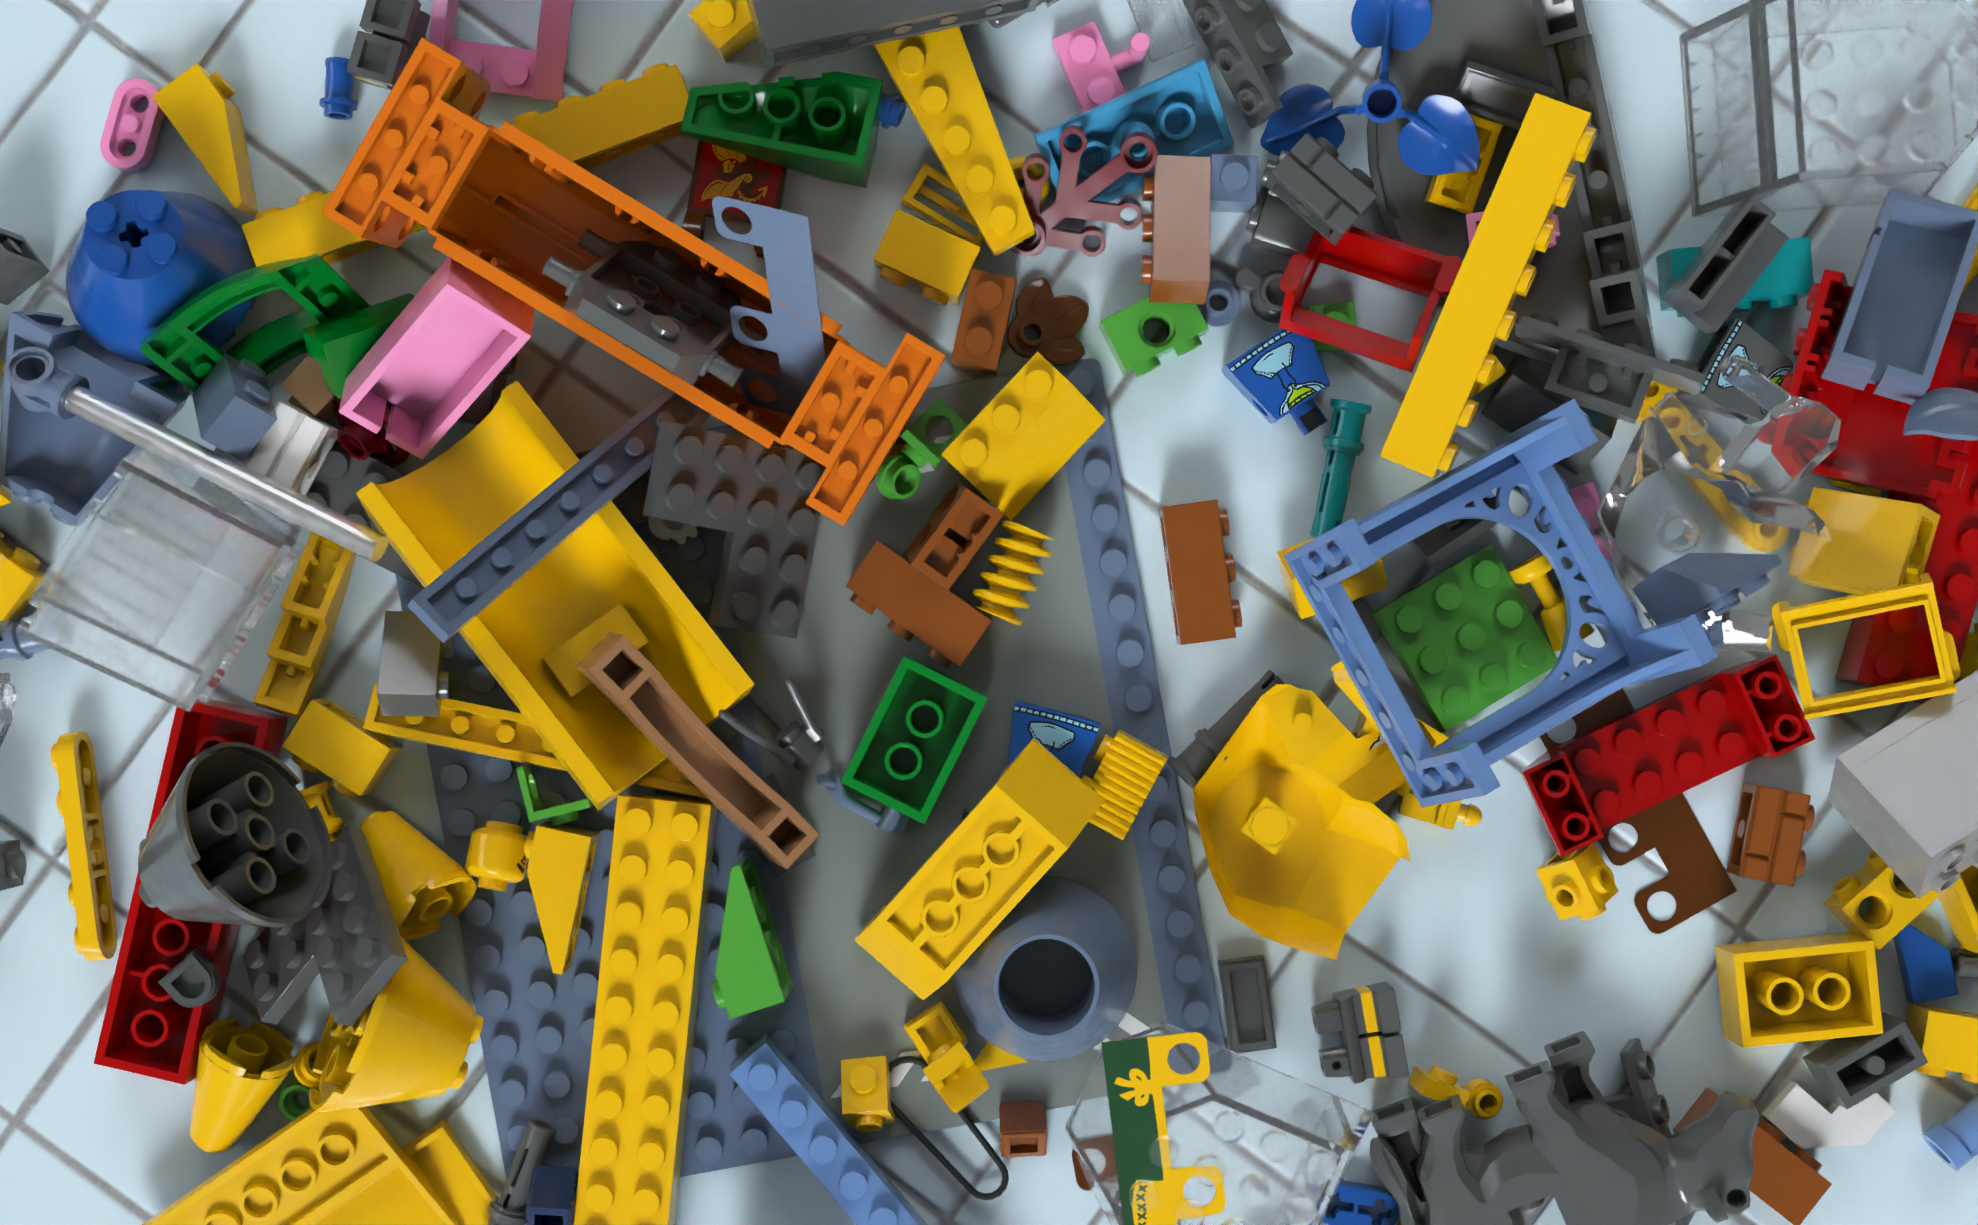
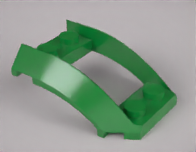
M316 253L308 257L283 260L251 268L213 284L185 302L139 342L140 350L147 358L195 392L225 354L198 333V331L222 313L252 297L282 288L304 308V310L281 317L253 331L225 352L238 361L242 359L252 361L265 372L266 376L289 360L308 351L301 329L352 313L370 305Z

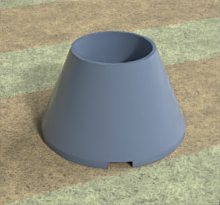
M1042 876L954 973V982L964 1013L975 1029L986 1040L997 1048L1020 1058L1036 1061H1056L1089 1051L1105 1040L1117 1028L1129 1009L1134 996L1137 981V958L1133 940L1125 922L1116 909L1103 896L1073 880ZM1054 939L1065 942L1077 949L1091 967L1089 983L1084 993L1074 1004L1064 1010L1054 1013L1029 1011L1012 1000L1002 984L1000 973L1008 957L1020 946L1034 940Z

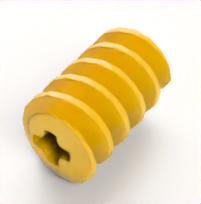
M1003 521L1002 527L1011 535V538L995 539L994 544L1004 554L988 555L987 561L996 569V572H981L979 577L989 588L973 590L972 595L982 603L981 606L974 607L1021 626L1023 620L1014 612V608L1029 609L1031 603L1021 592H1036L1038 586L1028 576L1029 574H1044L1046 569L1036 561V558L1052 556L1053 552L1043 542L1044 540L1054 539L1016 522Z

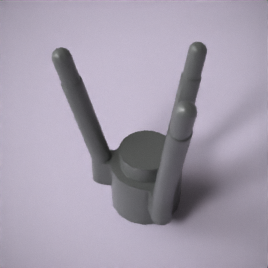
M787 678L785 684L804 725H800L798 721H793L786 725L753 688L748 695L752 703L779 731L776 740L780 743L779 746L727 710L719 711L718 715L720 718L776 756L787 769L792 765L797 770L807 767L824 750V745L820 740L825 736V733L815 723L801 692L792 678Z

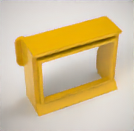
M1929 573L1918 574L1920 582L1790 607L1789 600L1776 602L1772 606L1771 613L1779 646L1784 651H1790L1805 720L1957 692L1954 681L1960 677L1961 670L1952 634L1948 631H1943L1934 585ZM1924 605L1939 675L1813 698L1798 629Z

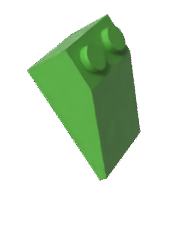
M751 854L742 857L731 867L715 971L717 980L712 982L715 1001L719 1009H727L730 1019L785 1002L794 985Z

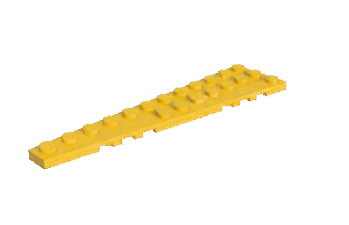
M956 27L873 45L994 257L1033 236L1035 229L960 28Z

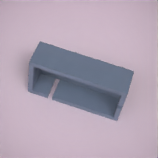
M1894 188L1889 189L1877 215L1866 247L1867 250L1862 258L1820 378L1864 391L1867 383L1874 384L1876 386L1873 394L1913 405L1918 398L1924 396L1930 387L1978 246V211Z

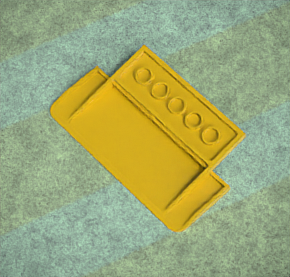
M367 1106L325 1113L311 1108L142 1225H487L490 1217L488 1207L490 1202L498 1196L445 1119L403 1148H400Z

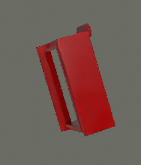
M1354 226L1335 246L1315 230L1305 253L1292 255L1280 279L1279 287L1285 292L1278 328L1412 373L1443 296L1449 295L1463 261L1457 256L1447 257ZM1320 263L1429 298L1411 343L1408 344L1300 308Z

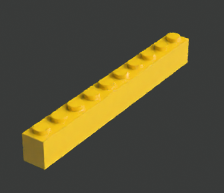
M660 63L648 67L642 72V77L626 82L624 79H617L607 82L599 88V93L583 98L581 95H574L557 102L556 109L542 114L538 111L521 114L513 119L514 124L512 125L587 170L681 135L680 128L690 92L677 64L669 66L667 63ZM321 191L305 194L297 199V205L283 210L278 207L262 210L254 215V221L241 225L256 267L283 260L308 257L316 253L331 265L382 246V244L361 238L321 214L333 191L326 194ZM418 222L410 235L423 231L427 227Z

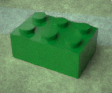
M908 655L903 656L841 783L925 825L989 696Z

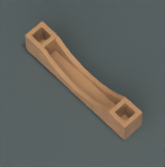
M609 632L576 665L770 861L788 869L820 835L785 799L758 777L712 733L676 694L660 672L624 635Z

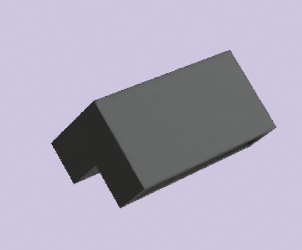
M1754 196L1732 207L1661 300L1707 335L1718 331L1789 239L1786 234L1770 223L1776 216V213Z
M1517 354L1507 368L1508 373L1504 375L1503 380L1487 398L1481 414L1512 433L1567 403V401L1543 394L1553 363ZM1579 406L1590 418L1592 430L1598 442L1557 463L1578 476L1612 438L1618 418Z

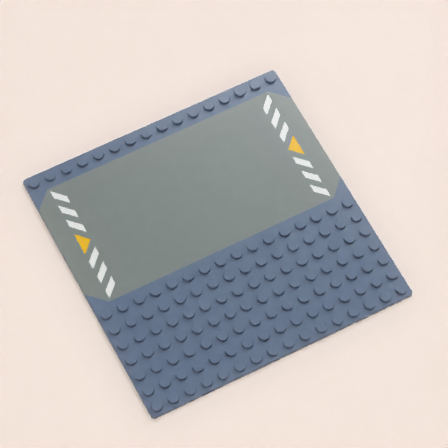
M1096 359L1078 360L1069 365L1062 366L1052 365L1073 384L1106 421L1012 520L1054 539L1044 540L1043 542L1053 552L1052 556L1036 558V561L1046 569L1044 574H1029L1028 576L1038 586L1036 592H1021L1031 603L1029 609L1014 608V612L1023 620L1021 626L974 607L981 606L982 603L972 595L974 589L989 588L979 577L981 572H996V569L987 561L988 555L1004 554L994 544L995 539L1011 538V535L1002 527L1003 521H1011L1006 515L1002 516L949 589L992 620L960 667L954 662L948 668L944 667L925 653L930 645L915 635L910 642L887 626L891 618L876 609L870 615L849 600L854 592L845 585L876 541H880L907 560L903 553L957 479L993 504L945 458L935 469L928 463L919 468L921 473L920 485L917 491L906 499H889L882 495L877 487L876 475L844 527L820 513L797 639L708 624L754 682L753 689L786 725L793 721H798L800 725H804L785 684L787 678H792L801 692L815 723L825 733V736L820 740L824 745V750L820 756L807 767L797 770L793 765L787 769L776 756L736 730L722 718H719L708 727L758 777L762 779L773 773L789 804L820 835L811 843L817 855L775 877L763 853L717 809L680 1177L798 1156L729 1074L731 1062L766 1033L860 1144L913 1135L896 1115L894 1123L883 1124V1128L878 1131L861 1132L857 1131L855 1127L848 1125L842 1115L841 1060L887 1056L890 1063L899 1057L914 1056L925 1061L903 1026L906 1022L941 999L944 1000L967 1036V1041L962 1043V1045L990 1084V1088L964 1108L973 1123L999 1119V1106L1001 1103L1042 1101L1045 1104V1110L1108 1099L1101 1043L1080 1055L1056 1061L1029 1060L1009 1054L986 1040L971 1024L959 1002L954 974L944 985L922 1000L854 941L855 937L878 911L894 898L961 823L965 807H967L968 815L1008 767L1015 699L1100 722L1099 733L1078 776L1080 779L1084 775L1091 779L1094 777L1101 764L1093 759L1105 735L1107 734L1115 738L1119 729L1168 755V759L1172 756L1101 368ZM1018 372L928 388L904 430L906 428L909 429L937 398H940L969 425ZM937 416L928 421L925 431L927 437L932 442L940 444L951 438L953 427L947 418ZM730 425L706 429L753 440ZM900 436L887 458L895 454H905L901 449L906 442ZM774 441L773 444H772V445L781 446V447H785V448H790V449L796 450L795 448L791 447L790 445H783V446H782L781 444L777 443L776 441ZM592 450L575 453V455L581 460ZM649 468L615 497L612 502L708 623L725 531L697 526V536L694 538L686 536V542L682 545L672 538L667 541L656 537L649 528V516L643 515L651 468ZM396 575L402 611H411L407 605L424 588ZM459 632L454 634L453 658H445L444 671H450L451 674L449 699L520 713L518 707ZM908 655L989 697L925 825L910 818L903 833L898 835L890 831L881 830L874 822L842 807L826 789L825 785L817 783L816 777L823 773L827 776L837 774L841 779L843 778L903 656ZM748 696L728 711L779 746L780 743L776 740L779 731L752 703ZM427 744L446 853L463 868H465L471 834L475 829L485 827L486 821H499L523 827L522 834L526 836L529 831H535L537 825L545 821L551 822L550 818L529 823L516 771L517 767L527 765L526 763ZM1166 762L1124 840L1088 822L1069 848L1043 876L1073 880L1096 891L1120 914L1132 937L1137 958V981L1134 996L1120 1024L1102 1042L1190 1032L1201 1033L1206 1038L1208 1045L1210 1075L1205 1080L1208 1081L1227 1076L1229 1073V1063L1175 771ZM533 765L544 807L587 797L568 772ZM634 785L624 791L688 797ZM846 785L849 792L855 798L878 811H884L885 804ZM617 797L599 811L595 806L578 810L580 819L562 824L600 832L572 967L563 975L555 974L552 971L527 869L525 877L521 882L507 883L506 891L478 887L479 878L472 876L477 889L473 899L458 914L475 1011L477 1015L484 1017L480 1038L506 1180L530 1118H541L553 1123L557 1127V1132L554 1134L542 1166L571 1167L579 1170ZM751 854L794 985L785 1002L730 1019L727 1009H719L715 1001L712 982L717 980L715 971L731 867L742 857ZM1039 939L1028 942L1016 949L1004 963L1000 977L1006 992L1018 1005L1036 1013H1054L1068 1008L1082 996L1089 983L1091 967L1085 957L1073 946L1059 940ZM1180 1043L1169 1051L1168 1064L1176 1073L1189 1074L1196 1070L1200 1063L1199 1052L1191 1044ZM903 1063L893 1068L889 1073L890 1099L922 1133L966 1125L958 1113H953L928 1080L920 1065ZM1180 1085L1163 1086L1162 1089Z

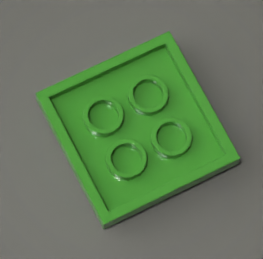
M1492 544L1483 546L1372 612L1374 619L1439 732L1449 731L1553 668L1558 659Z

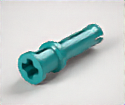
M1331 399L1330 406L1334 408L1329 436L1323 437L1322 442L1324 450H1327L1326 463L1310 536L1318 537L1342 524L1355 458L1360 456V453L1364 450L1361 437L1365 417L1372 410L1371 405Z

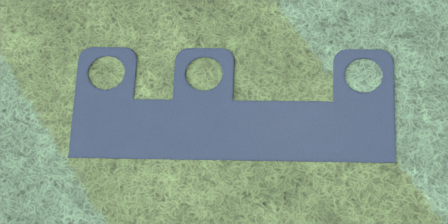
M716 196L712 200V207L718 233L726 239L763 247L769 295L771 298L772 314L738 305L732 306L730 308V318L733 335L737 341L744 345L778 353L781 377L752 369H743L740 376L743 396L751 405L793 416L826 361L809 218L802 214L724 196ZM727 207H735L746 213L752 224L750 232L739 234L729 229L722 219L723 210ZM752 316L760 320L767 329V337L764 340L758 341L746 336L739 326L740 318ZM756 378L767 381L775 389L776 399L772 402L758 399L750 391L749 382Z

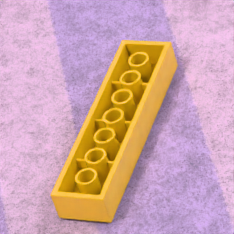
M1538 93L1534 94L1380 457L1431 478L1439 477L1441 470L1450 472L1461 448V446L1453 443L1461 426L1469 429L1480 404L1472 400L1479 382L1488 385L1499 360L1497 357L1492 356V352L1498 339L1508 340L1518 317L1516 315L1517 312L1511 311L1517 295L1526 298L1537 271L1536 267L1531 265L1537 250L1543 253L1546 252L1556 230V221L1551 220L1552 214L1556 206L1566 207L1574 189L1576 175L1571 174L1575 161L1585 163L1594 143L1596 129L1591 127L1590 112Z

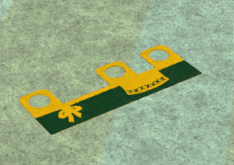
M1190 1032L1101 1042L1123 1225H1178V1218L1220 1213L1225 1208L1226 1200L1222 1171L1217 1166L1210 1164L1182 1168L1171 1167L1162 1091L1163 1086L1199 1083L1209 1077L1210 1063L1206 1038L1201 1033ZM1177 1044H1191L1199 1052L1200 1063L1196 1070L1189 1074L1176 1073L1168 1064L1169 1051ZM1202 1175L1208 1177L1214 1183L1215 1196L1209 1204L1194 1206L1185 1199L1183 1194L1184 1185L1193 1176Z

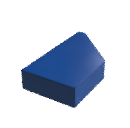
M1910 924L1893 937L1907 1002L1918 1004L1959 995L1949 949Z

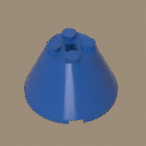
M127 190L113 194L103 201L95 202L88 208L86 222L75 242L67 264L66 292L75 319L84 332L98 346L123 357L125 361L145 366H158L141 352L139 342L189 299L223 279L255 268L256 264L241 225L227 211L215 203L202 197L182 192ZM257 296L222 313L200 329L198 333L217 348H221L236 334L235 329L241 323L248 310L252 311Z

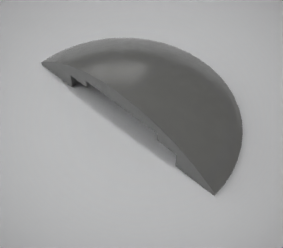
M1429 0L1432 9V22L1427 36L1417 46L1409 50L1401 51L1390 47L1388 80L1398 87L1402 108L1409 109L1417 114L1422 101L1430 95L1440 94L1452 97L1466 63L1470 60L1557 88L1555 100L1590 112L1591 127L1596 129V137L1585 163L1575 161L1571 174L1576 175V183L1566 207L1556 206L1553 214L1558 215L1560 235L1556 237L1557 244L1547 248L1545 253L1536 251L1531 263L1532 266L1536 267L1537 271L1526 298L1517 295L1511 311L1517 312L1516 315L1518 317L1519 315L1531 317V314L1534 313L1546 315L1555 319L1559 323L1558 327L1574 332L1579 328L1589 329L1601 334L1605 338V342L1623 347V344L1626 343L1639 345L1649 350L1651 357L1657 358L1635 222L1615 124L1586 0ZM1380 60L1376 68L1374 80L1379 79ZM1396 116L1389 122L1377 123L1368 118L1367 148L1370 176L1374 183L1373 190L1378 194L1376 203L1389 237L1447 257L1457 256L1463 261L1469 248L1466 214L1424 201L1433 175H1425L1412 170L1401 158L1398 148V136L1401 129L1410 120ZM1502 126L1472 213L1485 211L1519 130ZM1448 295L1443 296V299L1440 303V306L1442 308L1444 307ZM1516 322L1508 340L1498 339L1496 345L1504 349L1549 363L1555 362L1559 351L1515 336Z

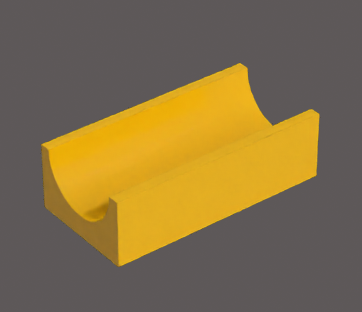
M516 380L501 391V396L491 412L472 431L447 451L404 477L384 484L370 482L357 491L356 494L369 518L380 532L388 537L390 545L425 588L580 460L522 385ZM612 501L458 631L598 811L666 760L667 757L593 683L572 698H569L541 661L542 658L621 603L649 640L639 651L660 672L676 694L707 727L720 718L718 715L720 710L730 711L747 698L755 685Z

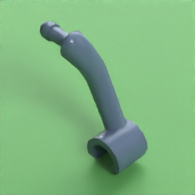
M820 773L817 775V783L825 785L826 789L842 807L874 822L881 830L890 831L898 835L903 833L910 817L887 805L884 811L881 812L863 803L849 792L846 785L841 783L842 779L837 774L827 776Z

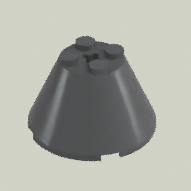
M226 742L202 751L187 764L150 832L140 843L138 871L142 882L139 886V895L142 901L150 908L158 907L167 915L183 921L284 927L305 919L314 908L321 905L330 887L333 871L330 837L318 806L316 805L310 809L304 797L295 786L301 780L279 759L258 747L240 742Z

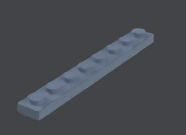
M667 388L413 597L407 607L445 643L652 467L660 420L698 428L711 414Z

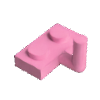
M1095 21L1052 39L1054 51L1082 113L1126 93L1117 73L1143 62L1150 44L1149 37L1146 34L1136 33L1131 39L1129 48L1109 56Z

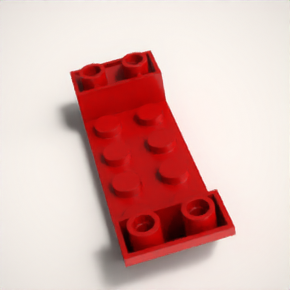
M1771 654L1712 673L1546 751L1520 772L1559 856L1563 857L1604 838L1601 830L1759 756L1774 759L1815 740V736L1808 721L1805 720L1802 708L1777 654Z

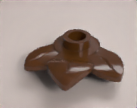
M1044 277L1028 283L1016 298L1017 317L1012 320L1007 330V341L1010 348L1017 355L1027 359H1031L1038 351L1046 360L1054 365L1062 366L1076 362L1086 354L1083 345L1074 335L1087 321L1089 314L1088 303L1072 295H1060L1054 298L1051 287ZM1032 328L1038 334V340L1031 341L1027 339L1024 335V329Z

